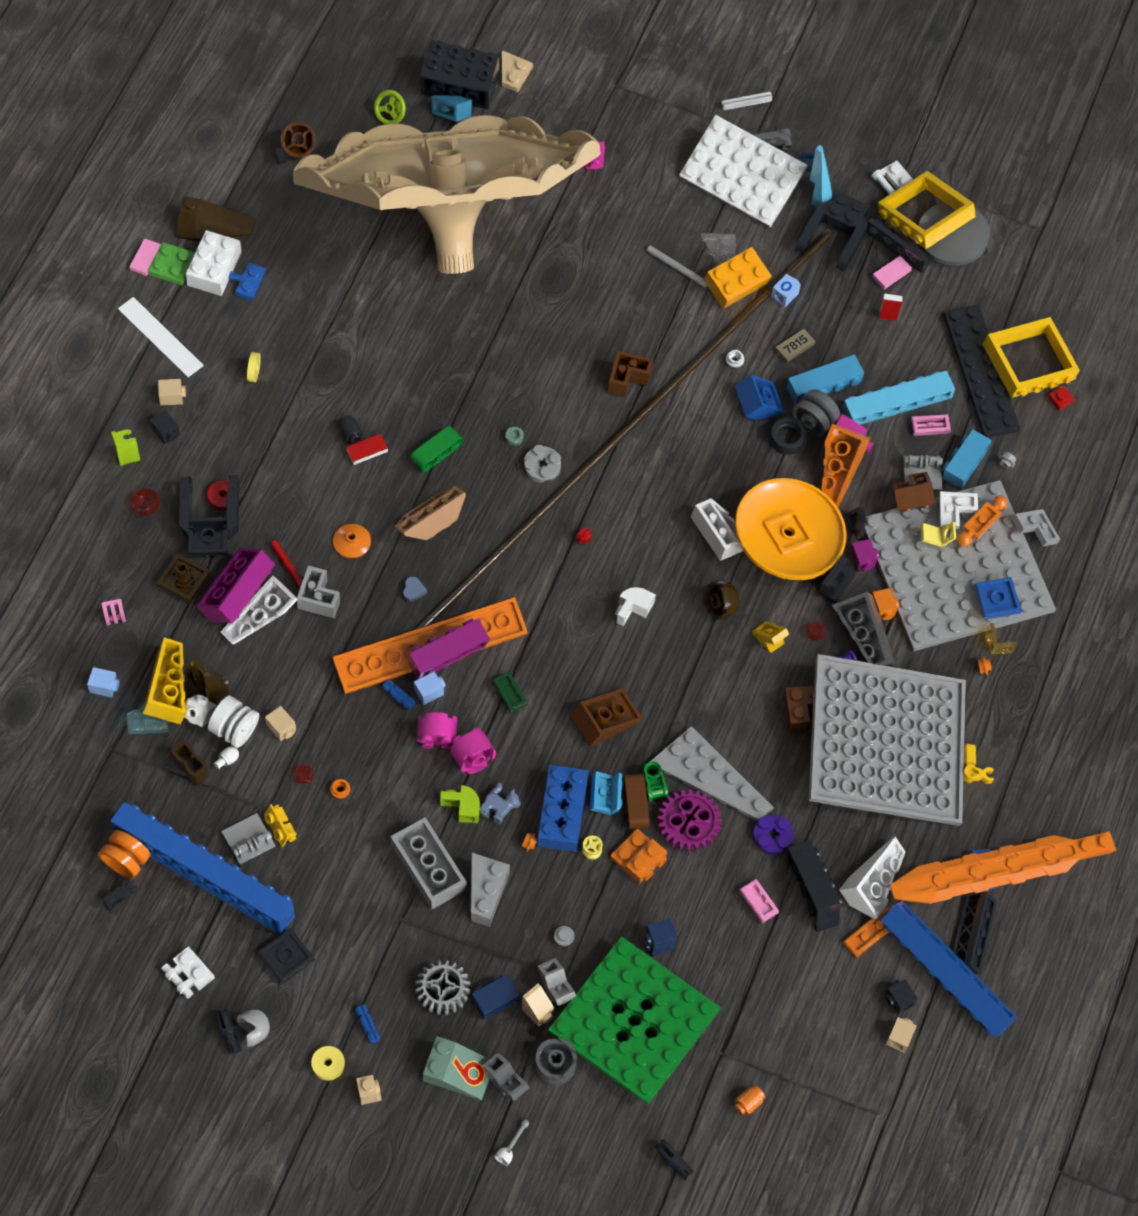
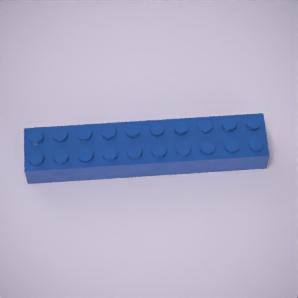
M124 802L111 819L113 831L120 830L137 839L149 850L152 859L277 934H283L295 917L293 902L290 897L285 894L279 895L273 887L268 884L263 885L259 883L258 879L251 874H244L235 864H227L220 855H212L207 852L206 847L201 844L196 845L192 843L191 839L184 834H177L168 824H160L153 815H145L140 812V808L136 805H129Z

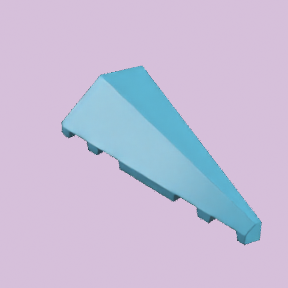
M820 145L815 150L810 180L815 183L811 204L816 208L819 203L833 200L824 151Z

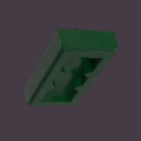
M510 671L492 679V683L510 714L528 706V702Z

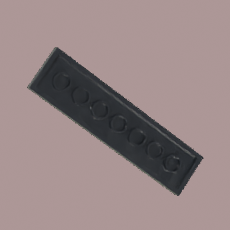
M979 304L945 310L943 316L983 436L988 438L1019 432L1020 426L1009 393L983 346V342L989 333Z

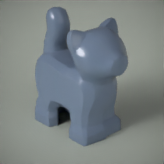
M497 783L496 787L486 796L485 802L479 809L481 815L489 818L490 812L495 813L493 822L501 825L503 818L511 809L519 808L521 805L515 789L507 794L505 800L497 795L502 790L503 786L501 783Z

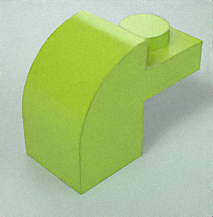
M461 785V793L455 790L441 791L440 806L459 807V822L479 823L480 801L473 789Z

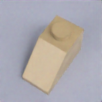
M539 984L535 985L523 996L522 1010L538 1027L542 1023L547 1024L553 1018L554 1006Z

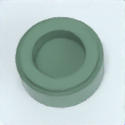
M510 427L506 430L505 441L509 445L517 446L523 442L524 434L520 428Z

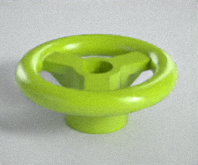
M393 90L381 92L374 102V112L377 119L382 124H398L403 119L406 106L402 96ZM385 96H391L385 106H379L380 101ZM386 111L394 120L384 119L380 112Z

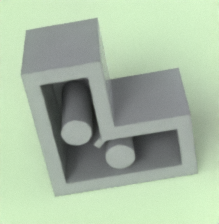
M308 566L297 596V607L300 610L335 619L340 604V593L325 588L328 581L327 570Z

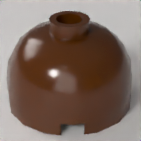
M300 121L292 122L286 125L281 133V145L290 156L305 157L315 148L316 134L307 123Z

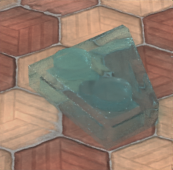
M145 705L141 706L138 710H133L126 714L128 734L167 733L168 731L166 720L143 714Z

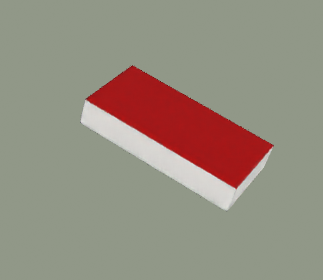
M884 294L879 319L897 321L903 296Z
M381 434L346 447L353 465L388 452Z

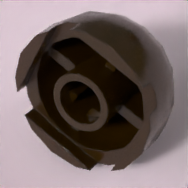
M723 581L708 584L707 587L710 588L709 592H705V605L708 613L712 612L714 616L712 618L715 620L726 619L735 614L740 603V595L731 583Z

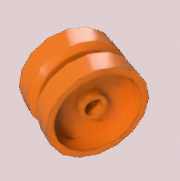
M114 830L108 838L110 844L103 845L98 852V856L118 874L126 878L135 879L140 872L139 865L145 864L150 858L151 853L131 835L120 830Z

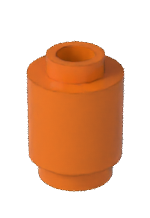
M756 1085L748 1087L734 1100L736 1103L734 1107L741 1115L745 1114L748 1116L763 1103L765 1095Z

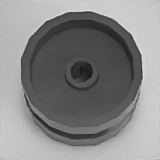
M812 389L806 393L802 401H799L794 406L792 414L794 419L804 425L807 433L821 437L839 419L840 410L828 395L819 390Z

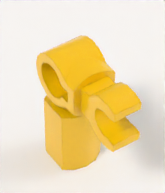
M965 744L963 781L971 783L982 780L986 784L992 783L994 778L987 777L986 773L992 774L994 769L987 767L981 770V768L975 767L976 746Z

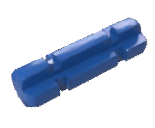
M388 679L383 683L382 688L387 693L389 692L400 704H404L403 706L407 710H411L415 706V701L411 697L408 698V695L397 685L394 686L391 680Z
M363 1004L356 1007V1014L360 1017L359 1019L365 1033L368 1034L369 1042L371 1044L378 1042L380 1036L375 1031L376 1027L370 1014H368L366 1005Z

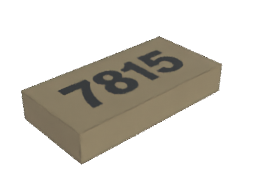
M802 329L778 345L775 351L788 363L815 345V340L805 329Z

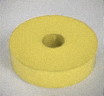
M251 352L247 370V381L249 382L257 381L260 369V353Z
M325 1046L314 1053L311 1064L313 1072L318 1078L334 1080L344 1071L345 1060L339 1049ZM328 1060L332 1062L330 1066H326L324 1063Z

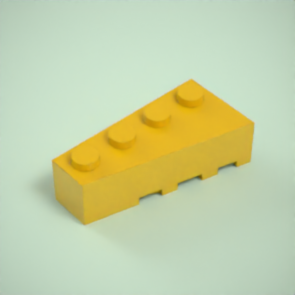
M163 638L158 650L143 710L145 715L180 725L186 714L184 704L183 643Z

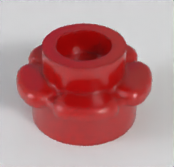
M584 527L575 539L579 541V544H587L592 538L590 534L592 530Z

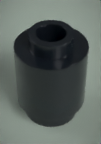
M346 415L339 420V428L346 442H359L363 432L356 419L351 415Z

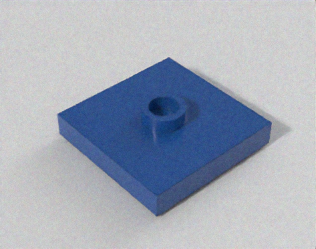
M1012 577L974 584L984 620L1021 614L1022 610Z

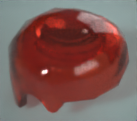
M143 488L137 491L133 498H131V507L141 516L154 514L160 506L159 495L152 489Z

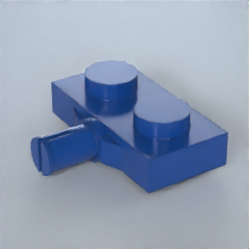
M248 263L241 275L231 271L229 279L239 282L235 295L253 301L266 268Z

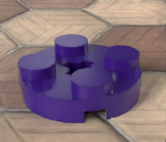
M769 815L759 819L754 828L753 839L755 844L764 853L778 855L790 847L793 840V829L788 819L777 815ZM771 831H775L776 833H778L779 836H776L775 839H772L771 835H768V833H771Z

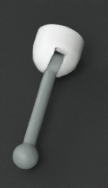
M524 1119L521 1121V1127L507 1148H500L494 1158L499 1163L505 1166L510 1164L513 1158L511 1149L524 1128L529 1126L528 1120Z

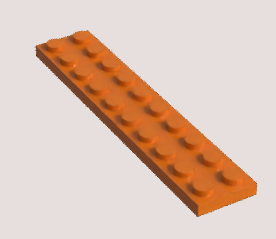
M514 597L334 656L332 659L344 693L349 694L385 682L388 679L391 680L412 673L407 662L412 648L418 645L423 647L428 644L430 639L436 636L439 638L446 635V631L453 627L456 629L462 627V623L471 618L473 620L479 618L490 638L486 647L482 649L527 635L528 632L516 598Z

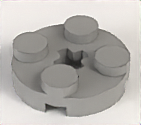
M536 445L524 458V469L527 476L536 482L555 479L561 470V456L550 447ZM544 461L547 466L539 467V462Z

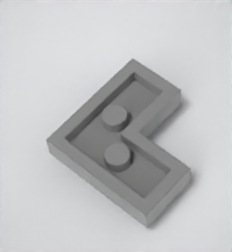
M1043 509L1017 513L1012 517L1020 533L1034 531L1042 546L1054 545L1060 541Z

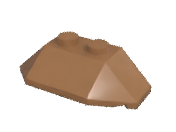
M454 486L450 490L433 495L403 515L394 527L405 536L423 540L433 538L438 532L449 527L458 519L466 494Z

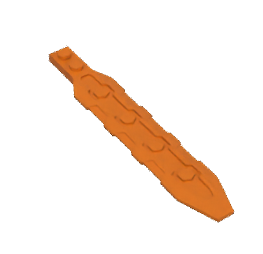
M1110 832L1075 840L1053 835L1036 839L1034 842L1016 846L1000 847L999 850L981 854L973 853L942 863L938 861L921 865L892 883L890 889L894 900L932 904L963 894L988 891L989 888L1007 884H1019L1025 882V880L1046 875L1049 877L1066 873L1077 861L1113 853L1116 851V847Z

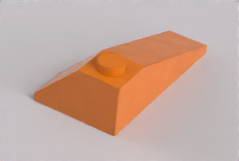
M832 424L825 440L822 492L839 507L864 456L871 437L855 430Z

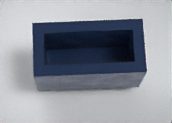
M671 918L647 926L643 943L646 951H650L652 957L675 950L678 936Z
M508 974L503 977L502 975L495 977L491 981L492 983L487 986L481 985L472 993V1001L483 1020L520 1000V994Z

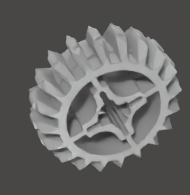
M438 960L437 966L431 962L429 964L430 969L424 967V974H418L420 980L416 981L418 988L415 989L416 994L419 995L418 1001H423V1008L429 1006L430 1013L434 1009H437V1015H440L441 1010H444L445 1015H448L449 1009L455 1013L456 1006L462 1008V1001L467 1002L468 1000L466 996L470 994V989L467 988L470 986V981L467 980L468 975L467 973L462 974V967L456 970V963L449 966L448 960L445 961V965H441V961ZM441 974L439 979L429 981L434 976ZM448 975L455 978L459 986L455 985V983L450 982L448 980ZM445 980V986H446V987H445V990H443L442 995H441V990H440V988H441V985H443V981ZM426 989L436 993L438 1000L432 998ZM457 994L452 999L444 1001L447 996Z

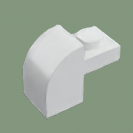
M638 587L625 590L619 597V607L615 613L617 615L616 623L624 626L632 611L646 618L655 603L656 595Z

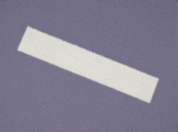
M134 297L118 308L187 377H190L204 366Z

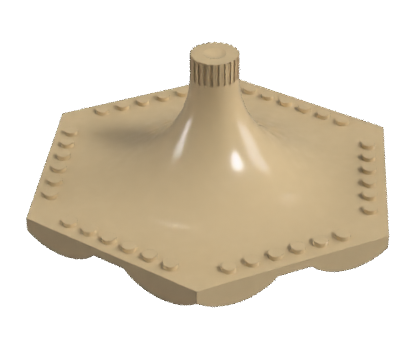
M478 115L458 122L448 131L422 133L409 125L392 123L374 127L364 134L360 132L347 133L338 143L335 153L326 159L312 154L303 157L293 171L294 184L379 210L405 207L408 209L416 208L422 214L432 232L437 253L438 271L446 274H457L474 269V227L486 201L540 195L600 155V144L590 134L581 130L565 132L561 137L545 134L535 121L524 116L514 117L507 121L496 116Z

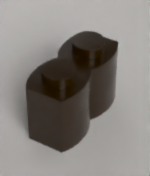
M182 740L171 748L176 766L186 772L187 778L193 784L199 785L209 777L205 761L194 753L189 743Z

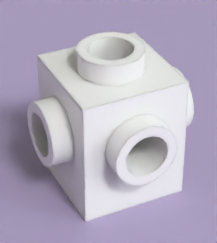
M197 694L185 701L186 714L184 717L190 723L203 727L209 723L217 705L208 701L205 696Z

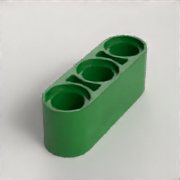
M448 426L416 449L410 456V459L422 472H426L459 448L463 443V438L451 426Z

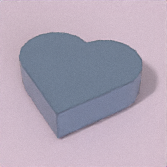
M409 577L406 580L403 597L406 601L413 602L427 594L426 588L418 578Z

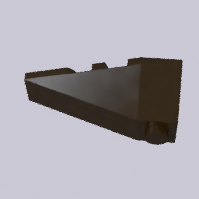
M183 196L179 210L177 238L200 241L206 230L229 237L252 235L255 218L202 199Z
M195 658L192 660L191 665L186 670L187 677L201 695L215 704L229 694L228 686L230 684L224 676L221 677L217 671L199 659Z

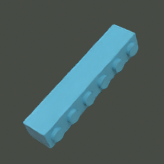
M947 371L935 372L930 376L917 377L909 382L903 381L892 387H883L878 391H868L861 396H851L844 400L842 410L845 416L861 425L951 399L955 387Z

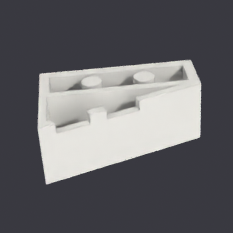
M712 499L695 505L691 518L720 561L744 551L737 538L735 520L729 516L725 509Z

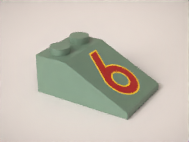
M437 1036L423 1072V1081L482 1101L489 1082V1077L482 1065L489 1058L456 1042Z

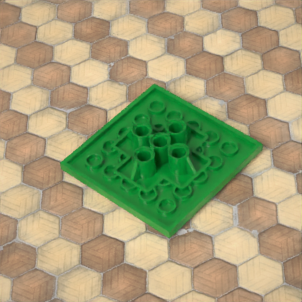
M621 936L576 996H574L549 1028L548 1033L557 1039L562 1038L570 1042L578 1055L649 1105L720 1011L721 1007ZM648 1004L651 1009L645 1011L641 1008V1005ZM620 1008L623 1012L615 1014L612 1010ZM637 1020L639 1025L631 1026L629 1021ZM653 1032L656 1037L648 1038L645 1033ZM623 1035L627 1038V1041L620 1042L617 1040V1037Z

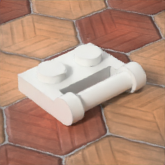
M898 161L881 170H876L872 174V178L878 181L889 195L895 192V190L884 177L891 182L896 190L913 180Z

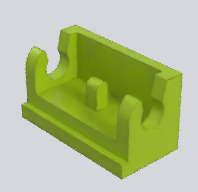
M131 430L111 432L120 466L139 461L140 456L136 438H123L125 435L131 434Z

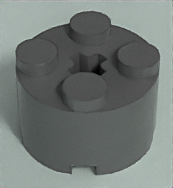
M562 1038L544 1041L538 1047L535 1058V1070L540 1079L548 1084L559 1086L572 1078L577 1064V1055L573 1045ZM557 1059L560 1060L559 1063H557V1062H556V1063H553V1062H552V1060H553V1061H557Z

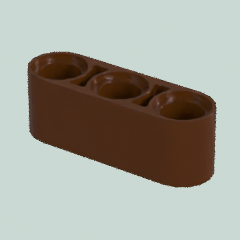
M644 773L624 775L629 829L649 828Z

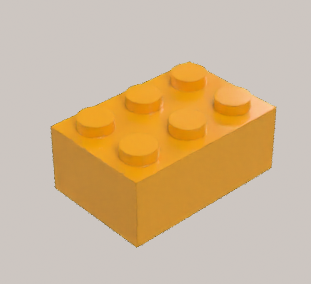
M753 247L708 271L704 282L721 307L725 309L767 285L772 276Z

